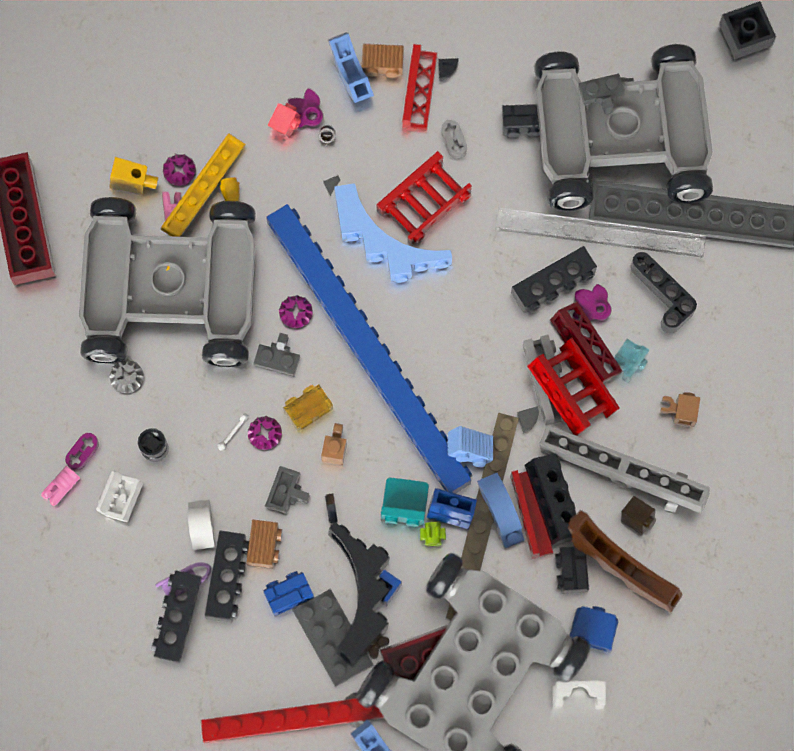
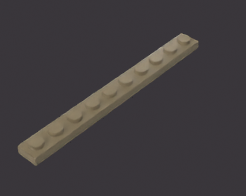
M498 413L493 431V461L484 466L481 479L498 473L503 482L519 420L518 417ZM479 488L474 516L468 529L461 556L463 560L462 567L477 571L481 570L493 523L492 514ZM449 603L446 620L451 621L456 611Z

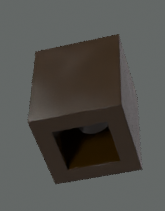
M633 496L621 511V522L643 535L656 522L655 508Z

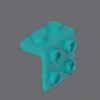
M388 478L385 485L381 520H385L386 523L390 524L402 522L413 527L424 525L429 489L428 483Z

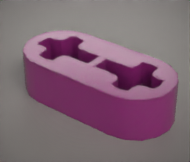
M85 433L80 436L67 453L65 461L71 470H81L97 451L99 442L94 434ZM93 439L92 443L94 445L92 447L87 446L86 449L83 451L84 447L86 446L84 441H89ZM80 453H82V454L79 456V460H80L81 462H80L79 464L74 463V464L72 465V460H71V458H72V457H75V458H76V457H78V455H79Z

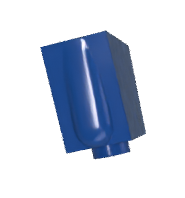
M579 607L576 609L569 636L572 639L576 636H582L590 642L591 648L610 653L618 626V618L614 614L605 612L606 609L602 607Z

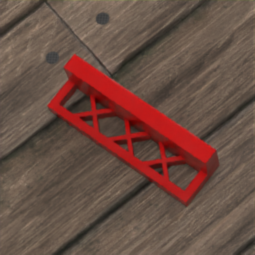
M413 44L402 128L427 131L437 53L421 51V45ZM420 58H433L432 64L424 68L420 63ZM425 74L429 79V83L422 88L417 79ZM422 93L427 101L419 107L414 100L415 97ZM418 112L424 117L423 124L411 123L412 117Z
M518 470L511 471L510 478L531 558L535 559L553 554L551 542L527 471L518 473Z

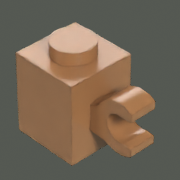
M684 392L678 395L676 403L669 396L662 398V401L668 402L670 407H661L660 412L664 414L673 413V424L691 427L696 425L700 397H695L693 393Z
M334 423L332 436L325 435L321 454L322 462L343 465L347 448V440L341 438L343 424Z

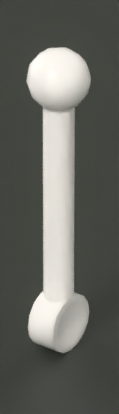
M244 413L242 415L240 421L232 429V431L225 438V440L218 444L219 450H225L228 441L232 438V436L239 429L242 423H244L247 420V414Z

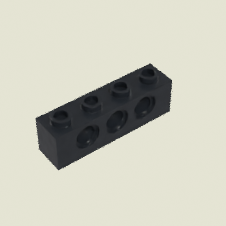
M582 246L512 286L511 294L523 313L527 311L534 312L541 307V303L545 301L551 302L559 297V293L564 290L569 292L577 286L578 282L582 280L586 282L593 278L597 265L586 248ZM575 268L578 270V273L572 275L568 272V269ZM557 278L561 283L554 285L550 282V279ZM539 288L543 293L535 295L531 290Z
M556 453L533 458L525 464V468L551 544L553 546L570 542L572 534L568 529L569 522L577 514L575 504L568 491V483L561 471V463L557 459Z
M219 530L204 615L208 620L232 623L233 617L237 618L238 605L235 602L236 596L241 595L242 583H239L240 575H244L246 562L242 561L244 553H248L249 541L246 540L245 534ZM229 551L237 552V557L230 561L226 559V554ZM226 572L234 574L233 579L229 582L222 580V576ZM227 593L230 595L227 603H220L218 601L221 594Z
M175 570L174 574H170L167 585L171 587L169 596L165 595L162 608H165L164 617L160 616L157 624V629L160 630L159 637L154 638L151 651H155L154 657L178 663L181 662L202 576ZM178 588H184L187 591V598L181 601L176 598L175 592ZM174 609L179 610L182 614L179 622H174L170 618V613ZM167 631H173L176 634V641L174 643H168L165 640V633Z

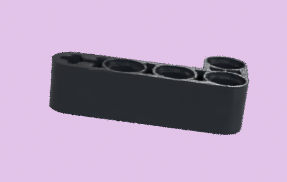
M646 252L635 254L631 263V271L669 308L663 315L661 328L666 333H675L693 316L697 307L696 300ZM637 263H645V265H637ZM657 275L661 278V281L654 282L651 276ZM673 290L676 296L671 297L667 295L666 291ZM687 304L690 306L691 310L684 311L681 308V305ZM673 318L676 321V325H669L666 319Z

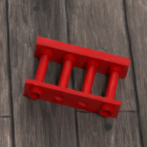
M438 151L376 204L377 212L382 217L386 213H391L410 233L408 236V244L410 246L414 242L419 243L432 226L460 202H466L471 196L472 185L468 183L462 188L442 168L443 156ZM432 173L437 174L456 193L449 201H446L427 181V177ZM417 186L422 187L441 207L433 215L412 195V190ZM401 200H406L426 220L418 228L396 208V204Z
M571 338L559 348L560 354L549 360L542 354L535 358L527 367L573 435L578 436L591 426L590 419L600 413H603L608 418L620 407L579 346ZM567 360L573 371L559 378L553 367ZM579 377L586 388L571 395L565 384ZM591 395L597 406L583 413L577 402Z

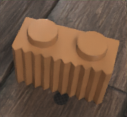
M364 43L362 50L363 72L369 77L386 74L387 77L396 78L398 75H403L404 46Z
M252 520L247 565L273 568L274 563H278L279 550H276L277 542H281L282 529H279L277 522Z

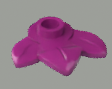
M308 88L305 91L304 99H288V104L296 107V112L301 115V122L298 128L305 125L317 126L322 122L323 112L319 108L320 98L313 90ZM316 113L317 117L311 120V114Z
M596 284L592 291L580 289L575 292V299L590 322L594 319L605 320L611 315L612 308L607 301L608 292L603 286ZM599 306L604 307V311L601 313L597 312ZM574 311L572 316L578 320V315Z

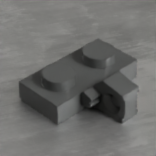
M619 73L580 82L578 85L584 105L594 102L601 104L604 114L613 113L612 109L614 106L612 101L615 100V97L625 94Z
M280 333L277 343L272 342L271 347L259 344L253 364L257 367L295 376L300 355L290 352V347L286 346L289 339L288 335Z
M282 466L279 467L265 504L266 508L286 514L290 503L295 505L296 500L308 504L309 493L301 491V486L297 484L301 475L300 472Z

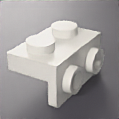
M112 471L107 479L103 494L98 501L97 511L107 517L128 522L143 482L135 478L123 476L117 471Z

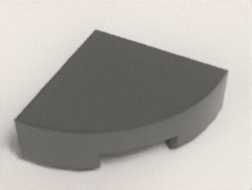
M538 406L517 412L523 434L530 431L536 424L539 415Z

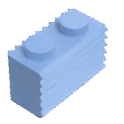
M458 426L448 432V456L455 457L456 461L472 462L476 467H483L493 461V435H486V433Z

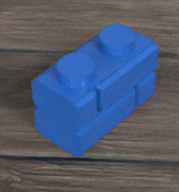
M435 488L427 518L469 529L477 499Z
M297 571L288 574L286 580L278 583V580L268 583L266 585L267 589L263 590L274 616L314 598L304 573L298 574Z

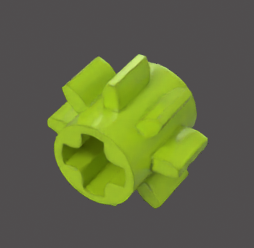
M440 522L425 523V528H420V540H425L426 546H440L441 540H446V528H441Z

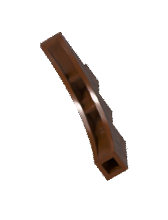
M580 510L577 515L571 518L568 529L572 534L571 541L576 549L597 560L602 569L623 580L631 591L670 613L673 611L683 596L679 587L651 571L620 548L600 530L586 512Z

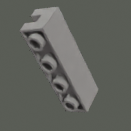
M549 335L540 336L539 340L533 341L528 339L523 342L528 365L542 354L549 360L554 357L556 352L554 340L550 341ZM559 363L553 369L560 378L562 367ZM530 371L545 426L564 421Z

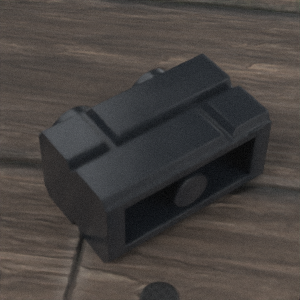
M537 104L502 105L503 135L507 134L508 137H518L520 134H528L531 137L539 136Z
M575 546L559 548L558 554H555V566L560 567V575H556L557 588H561L562 594L588 592L589 582L586 554L576 549Z

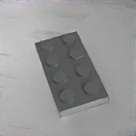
M331 589L292 610L335 687L373 666L367 652L354 667H351L336 654L337 647L347 635L351 624Z

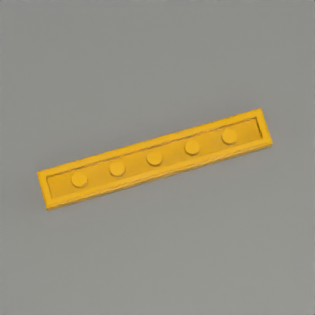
M227 134L163 223L160 230L171 237H181L220 183V180H222L246 145L233 135Z

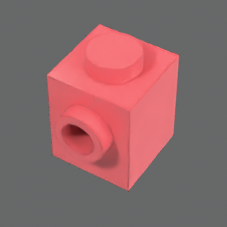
M278 103L268 126L291 137L293 131L297 130L300 125L301 115L296 112L297 108L291 104L286 103L284 106Z

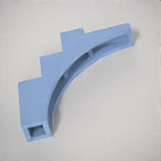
M355 183L334 186L342 240L356 241L363 237L366 261L379 262L387 258L391 281H396L397 283L406 282L412 278V270L421 272L430 267L442 269L452 264L451 250L432 251L418 249L403 244L382 231L366 213L359 199Z

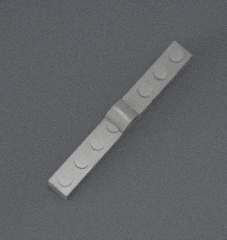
M547 425L539 443L542 452L547 454L556 453L558 458L609 477L612 482L625 488H631L632 486L701 514L710 495V487L550 425Z

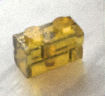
M319 384L315 387L313 385L303 390V395L298 398H290L285 402L286 406L283 407L284 413L297 432L333 410L332 402Z

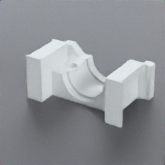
M556 681V685H553V707H562L563 697H570L571 691L575 687H583L588 691L590 697H595L596 707H604L606 705L605 681Z

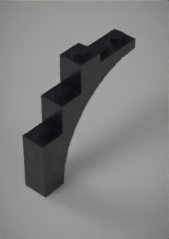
M334 522L329 528L328 535L340 546L349 560L355 575L358 592L354 621L347 635L337 647L336 654L351 667H354L384 634L389 625L387 618L379 611L376 613L375 610L389 593L387 584L381 579L377 580L376 577L388 565L390 557L383 547H377L374 543L367 549L366 544L362 540L352 537L350 531L341 524L339 526Z

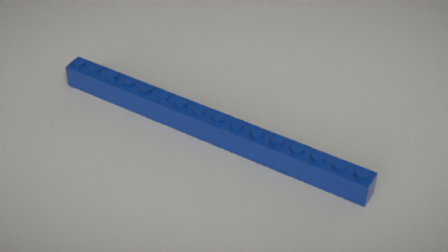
M286 204L266 216L267 224L444 491L456 494L469 486L472 480L470 478L472 473L466 465L462 466L459 461H456L455 457L447 455L448 437L443 430L439 432L435 426L437 424L436 419L432 413L427 414L423 408L425 406L424 401L419 395L415 396L412 391L414 389L412 383L408 378H403L400 373L402 372L400 365L396 360L394 362L389 357L391 354L385 343L381 345L377 339L379 337L378 332L373 326L369 327L366 322L368 320L366 314L362 309H357L355 306L357 302L351 292L347 293L343 288L345 286L344 281L339 275L335 276L332 271L334 269L332 263L328 258H323L321 255L323 251L317 241L313 243L310 238L311 232L306 225L302 226L299 222L300 216L296 209H291Z

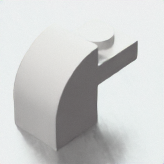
M210 500L189 502L187 511L193 550L215 547Z

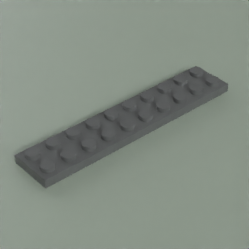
M596 180L593 182L594 198L590 205L589 222L794 248V205L710 195L708 198L697 203L681 204L672 201L668 197L667 189Z

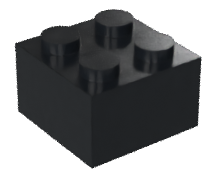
M760 1L722 14L719 26L734 59L773 46L776 35Z

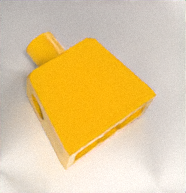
M115 157L109 188L142 194L144 187L156 189L159 177L147 175L148 167L146 165Z

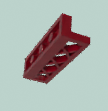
M578 302L558 310L550 319L564 343L573 338L603 384L623 372ZM574 309L578 315V320L573 319L568 312ZM581 328L588 330L590 336H584L581 333ZM592 345L599 347L601 355L593 351ZM604 363L610 364L614 371L608 374L604 368Z

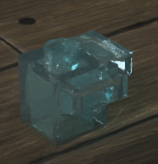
M626 339L615 355V360L623 369L621 379L629 383L638 370L642 371L648 363V360H646L649 353L648 348Z

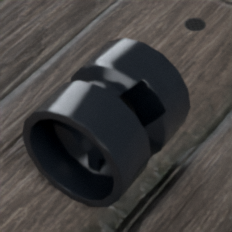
M155 428L146 429L138 438L139 449L146 460L158 462L166 457L169 446L164 434L160 430Z

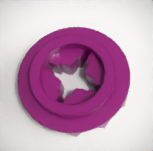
M175 153L174 156L168 157L167 161L163 164V175L172 185H186L192 181L196 173L195 163L192 158L185 154ZM174 164L178 165L179 167L184 165V174L180 173L179 171L175 173L176 169Z
M299 295L288 296L287 299L282 301L279 309L280 319L286 326L291 328H301L307 325L313 315L311 303L306 297ZM297 304L298 309L302 310V312H299L296 319H294L293 312H290V310H293Z
M268 416L257 417L250 423L248 438L254 447L268 450L274 448L280 442L282 429L275 418ZM261 425L266 430L271 429L268 432L269 440L264 435H259L261 433Z

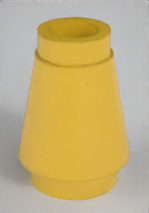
M231 177L220 180L221 185L219 187L224 200L240 201V182H237V178Z

